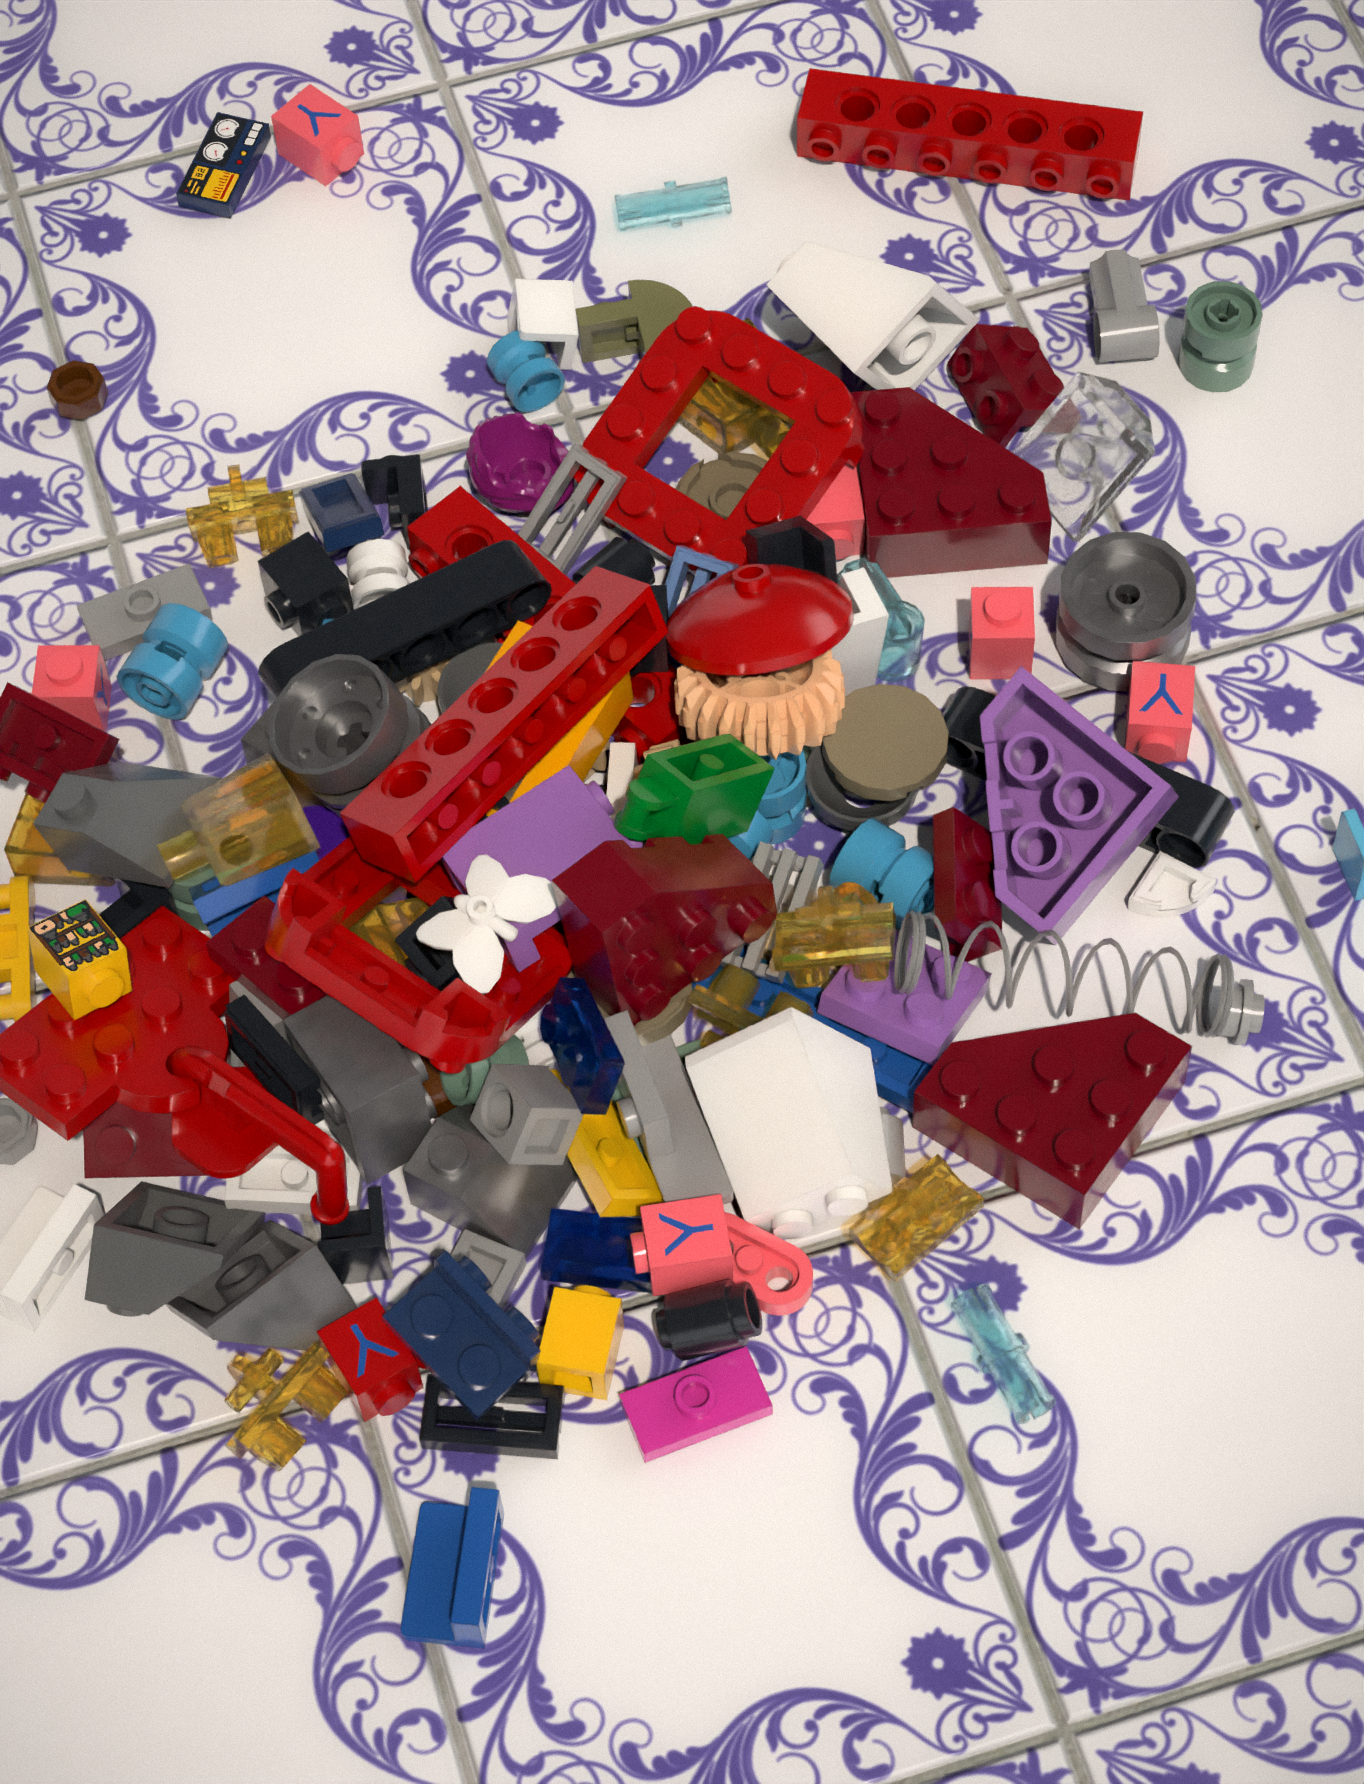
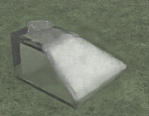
M1078 371L1012 450V453L1044 472L1051 516L1072 541L1080 542L1155 454L1151 420L1124 389L1114 380Z

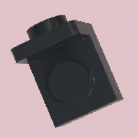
M420 454L407 456L388 455L381 459L363 461L361 463L362 478L369 499L373 505L389 504L392 527L403 526L407 549L409 550L407 526L428 511L427 489Z

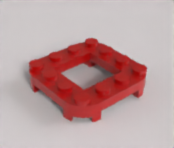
M692 306L683 310L677 320L660 333L582 445L589 450L588 453L592 456L602 459L608 464V467L628 477L602 518L613 529L615 526L671 561L673 560L676 547L683 545L699 553H707L715 556L717 559L739 564L738 568L749 564L746 530L800 515L807 520L845 464L849 463L856 467L865 448L861 441L863 423L858 404L845 384L836 375L741 319L726 312L705 310L698 306ZM706 379L714 384L718 381L722 382L793 425L727 520L643 469ZM580 465L574 475L578 485L588 470ZM600 478L588 496L586 501L591 504L603 485V479ZM689 564L687 571L695 575L698 566ZM712 571L710 580L717 576L716 572Z
M349 836L303 874L294 868L290 870L284 879L268 921V934L264 942V948L268 955L277 961L284 962L289 968L320 988L325 994L350 1008L375 1025L383 1033L390 1035L412 1051L427 1057L430 1063L442 1072L450 1074L460 1073L467 1064L482 1061L493 1055L563 988L573 968L561 919L532 938L541 958L522 971L518 972L504 953L501 977L488 993L481 994L459 978H456L441 992L349 930L351 926L399 886L421 899L428 907L432 906L442 896L455 898V896L460 895L453 885L441 859L414 883L362 860L351 836Z

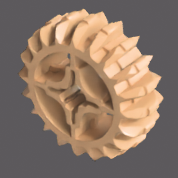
M831 649L812 660L793 667L752 675H718L697 671L682 665L677 668V679L674 681L675 712L679 717V725L686 727L688 739L700 741L723 734H731L758 756L768 755L773 760H777L778 755L785 752L801 755L804 745L811 747L821 746L823 736L835 733L837 721L842 719V709L845 708L844 675L841 673L840 662L833 659Z

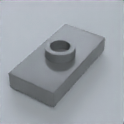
M190 563L76 605L92 645L100 646L104 661L132 651L135 645L143 643L142 636L164 604H182L198 611L211 621L213 620L209 604Z

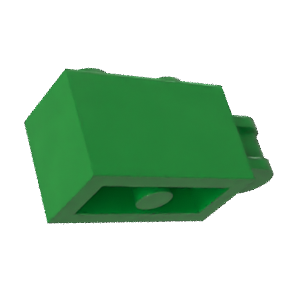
M723 734L647 754L638 778L629 783L626 791V802L623 809L618 811L615 817L614 827L625 837L643 841L644 843H646L648 838L682 836L690 845L701 844L706 835L723 834L728 838L748 832L775 768L731 734Z

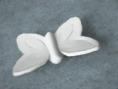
M487 854L478 855L472 861L465 880L468 896L462 894L455 896L454 905L457 909L438 913L422 924L416 932L417 938L421 943L435 949L453 951V964L461 979L481 994L488 993L501 977L504 950L495 933L508 942H512L518 935V929L506 921L528 924L550 915L558 905L552 882L546 878L529 874L509 877L501 863Z

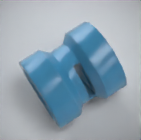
M517 330L503 336L493 345L488 353L487 364L495 378L499 382L506 384L507 396L514 407L521 412H533L549 405L559 396L564 388L565 378L557 364L550 358H545L546 350L541 341L521 340Z

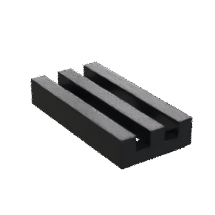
M245 994L225 1005L226 1010L224 1012L229 1048L270 1094L314 1125L324 1119V1112L319 1107L322 1104V1095L317 1090L321 1087L320 1078Z
M428 1376L419 1437L421 1449L558 1459L559 1433H561L562 1408H564L565 1403L564 1386L518 1382L497 1403L547 1406V1414L509 1412L504 1409L490 1408L476 1421L465 1408L439 1406L440 1398H455L435 1376ZM436 1425L544 1432V1435L436 1427Z

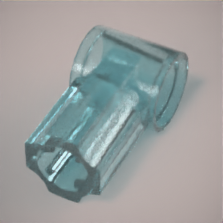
M865 557L846 563L844 568L837 574L838 585L840 584L841 574L865 568L889 614L877 677L893 682L903 681L912 677L920 666L925 624L922 612L915 605L902 601L878 563L868 562Z

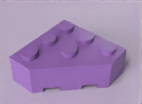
M1021 666L980 715L987 780L985 781L989 827L992 833L995 870H993L995 896L1039 933L1052 929L1062 938L1179 796L1170 784ZM1045 936L1054 945L1058 943L1052 936Z

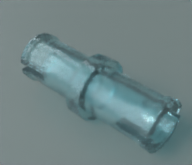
M726 176L720 179L676 186V182L673 180L664 182L665 188L624 195L615 194L620 231L671 222V227L683 226L682 220L732 213Z
M988 1284L978 1285L976 1288L977 1296L971 1288L954 1299L950 1307L959 1317L979 1352L976 1363L982 1373L992 1375L1014 1413L1016 1422L1018 1424L1028 1423L1030 1421L1029 1413H1031L1035 1420L1052 1409L1056 1404V1400L1049 1393L1027 1355L1030 1345L1024 1334L1013 1331L995 1300Z

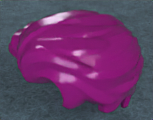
M517 412L486 418L484 422L478 423L470 437L466 459L473 486L490 505L505 512L531 513L569 451L555 436L552 427L545 423L542 425L531 423L526 420L522 413ZM574 476L553 510L561 506L571 496L574 490Z

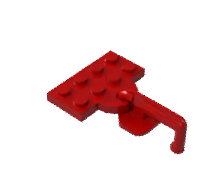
M161 906L120 939L127 951L131 992L119 997L112 1004L97 1008L76 1020L71 1017L55 995L51 993L0 1034V1092L65 1140L69 1141L116 1101L138 1112L158 1114L172 1112V1146L174 1151L204 1174L220 1179L240 1176L249 1171L279 1145L316 1173L317 1192H315L310 1201V1210L314 1218L322 1224L336 1225L344 1221L348 1216L350 1205L347 1198L346 1161L343 1148L320 1128L270 1094L246 1066L232 1067L229 1065L231 1059L229 1041L224 1022L219 1017L225 1013V1005L229 1003V984L236 980L209 958L206 942L211 938L166 907Z

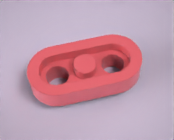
M725 1212L730 1246L733 1253L734 1283L749 1282L756 1293L760 1310L767 1314L788 1315L801 1309L808 1302L813 1290V1268L808 1256L791 1243L734 1214ZM781 1277L787 1279L791 1286L784 1291H774L767 1284L772 1279Z

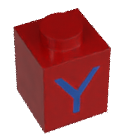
M377 1297L316 1331L324 1358L364 1422L378 1414L389 1416L402 1410L414 1399L415 1393L424 1388L418 1363L413 1354L382 1321V1316L386 1312Z

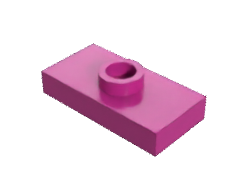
M747 1346L619 1394L620 1404L645 1463L773 1414V1405Z

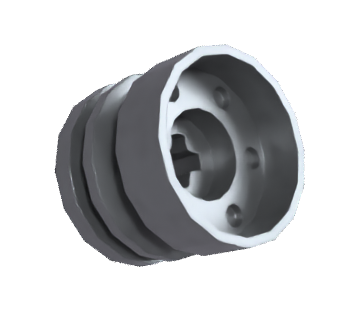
M335 654L312 662L290 679L276 698L268 722L269 745L279 763L298 781L308 786L312 794L323 801L328 809L341 817L340 812L411 745L431 723L426 715L416 708L408 697L400 693L397 686L377 665L359 655Z

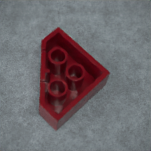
M910 387L850 392L858 404L863 423L861 441L865 448L856 468L865 516L864 551L867 573L870 579L1048 564L1052 519L1044 472Z
M723 834L706 835L701 844L691 845L682 836L648 838L642 848H631L624 840H607L552 879L577 981L610 1016L628 1010L633 1026L641 1020L648 1021L658 1016L668 1006L674 995L693 981L700 982L711 976L720 966L723 958L743 943H752L761 938L769 930L773 921L778 918L773 883Z
M1137 1013L952 1042L914 1091L912 1127L1080 1230L1184 1085L1192 1045Z

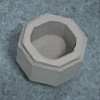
M0 1098V1164L14 1165L34 1150L37 1124L33 1115L10 1098Z

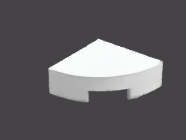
M1160 851L1129 897L1128 909L1151 917H1171L1187 913L1200 906L1211 896L1215 889L1216 879Z

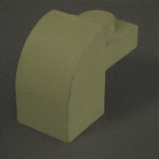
M642 279L628 281L629 299L615 302H600L593 306L576 308L579 333L578 346L582 363L637 353L640 354L642 359L660 333L677 320L683 310L692 307L691 302L672 286L658 281Z

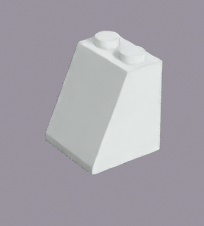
M805 241L797 251L786 256L780 263L777 273L766 284L853 373L876 390L910 387L915 390L979 321L969 309L928 275L810 241Z
M790 1007L685 1056L688 1075L745 1221L765 1229L779 1238L795 1239L810 1234L813 1231V1226L836 1216L860 1213L868 1207L869 1202L893 1192L872 1055L869 1047Z

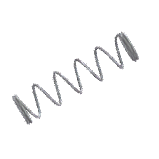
M911 910L906 914L899 932L895 955L894 980L895 987L900 994L904 992L906 995L912 993L918 983L926 943L925 919H931L936 923L942 942L945 966V997L948 1001L952 999L961 967L972 942L983 928L991 927L996 931L1003 951L1006 976V1007L1008 1009L1013 1005L1020 977L1032 950L1040 939L1045 936H1052L1058 942L1064 960L1067 992L1066 1015L1068 1018L1072 1015L1079 986L1091 959L1100 947L1109 944L1117 949L1124 968L1127 993L1126 1014L1134 1013L1143 981L1155 960L1164 953H1171L1176 956L1183 972L1187 999V1018L1185 1024V1032L1187 1034L1192 1031L1196 1005L1199 1028L1205 1037L1211 1036L1214 1038L1220 1035L1226 1026L1231 1011L1234 993V970L1232 962L1226 954L1221 956L1218 953L1210 958L1193 995L1187 965L1181 954L1171 946L1161 948L1149 959L1133 990L1127 956L1120 944L1112 938L1101 940L1090 950L1080 967L1073 985L1071 965L1066 946L1059 934L1052 929L1042 931L1031 941L1021 958L1013 981L1007 942L1001 929L993 921L983 922L971 933L958 957L952 976L948 940L943 925L936 915L932 912L922 914L920 910L916 913L914 910ZM912 934H913L911 957H910L909 967H908V971H907L909 947H910L911 937H912ZM1220 965L1222 981L1220 1001L1211 1027V992L1214 978Z

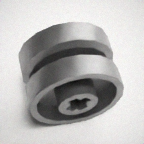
M1112 532L1090 539L1071 554L1061 574L1059 605L1056 618V646L1066 666L1087 683L1109 691H1129L1133 661L1181 665L1189 648L1191 621L1194 617L1196 605V577L1185 556L1166 541L1141 532Z

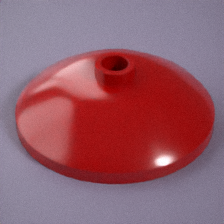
M748 564L715 577L685 597L667 620L666 627L668 633L665 636L670 654L678 662L694 670L718 675L761 674L802 664L832 649L850 631L854 621L852 601L847 591L826 576L786 565Z

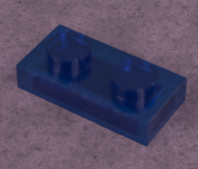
M560 977L551 1003L545 1005L541 1014V1036L543 1041L549 1044L560 1068L562 1082L565 1086L569 1087L580 1113L606 1115L625 1061L585 979Z
M552 1208L541 1264L542 1280L652 1294L649 1272L636 1274L632 1254L630 1233L642 1232L641 1219L631 1217H600L597 1213Z

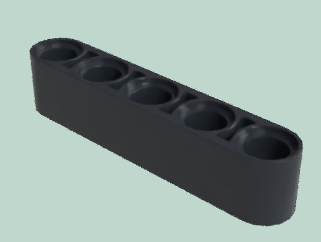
M503 540L279 645L263 659L259 666L258 675L276 700L290 679L312 662L335 654L359 655L372 662L395 684L515 626L518 620L523 622L531 618L550 599L552 592L551 584L514 541Z
M963 686L957 689L943 713L949 731L946 763L980 779L987 780L980 715L996 695L975 687ZM1131 753L1170 784L1179 796L1139 844V847L1157 855L1161 851L1193 868L1206 866L1235 813L1234 805L1227 796L1212 786Z

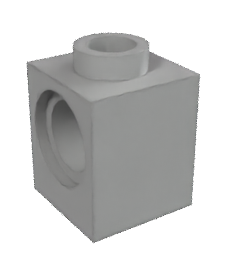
M492 1063L469 1120L509 1165H563L586 1109L545 1065Z

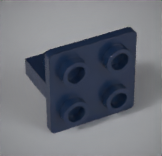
M444 1250L434 1259L433 1270L382 1316V1321L470 1415L478 1421L521 1379L526 1382L535 1373L536 1363L539 1360L541 1350L534 1342L540 1337V1334L517 1308L511 1306L504 1312L487 1294L492 1284L472 1260L463 1256L457 1262Z

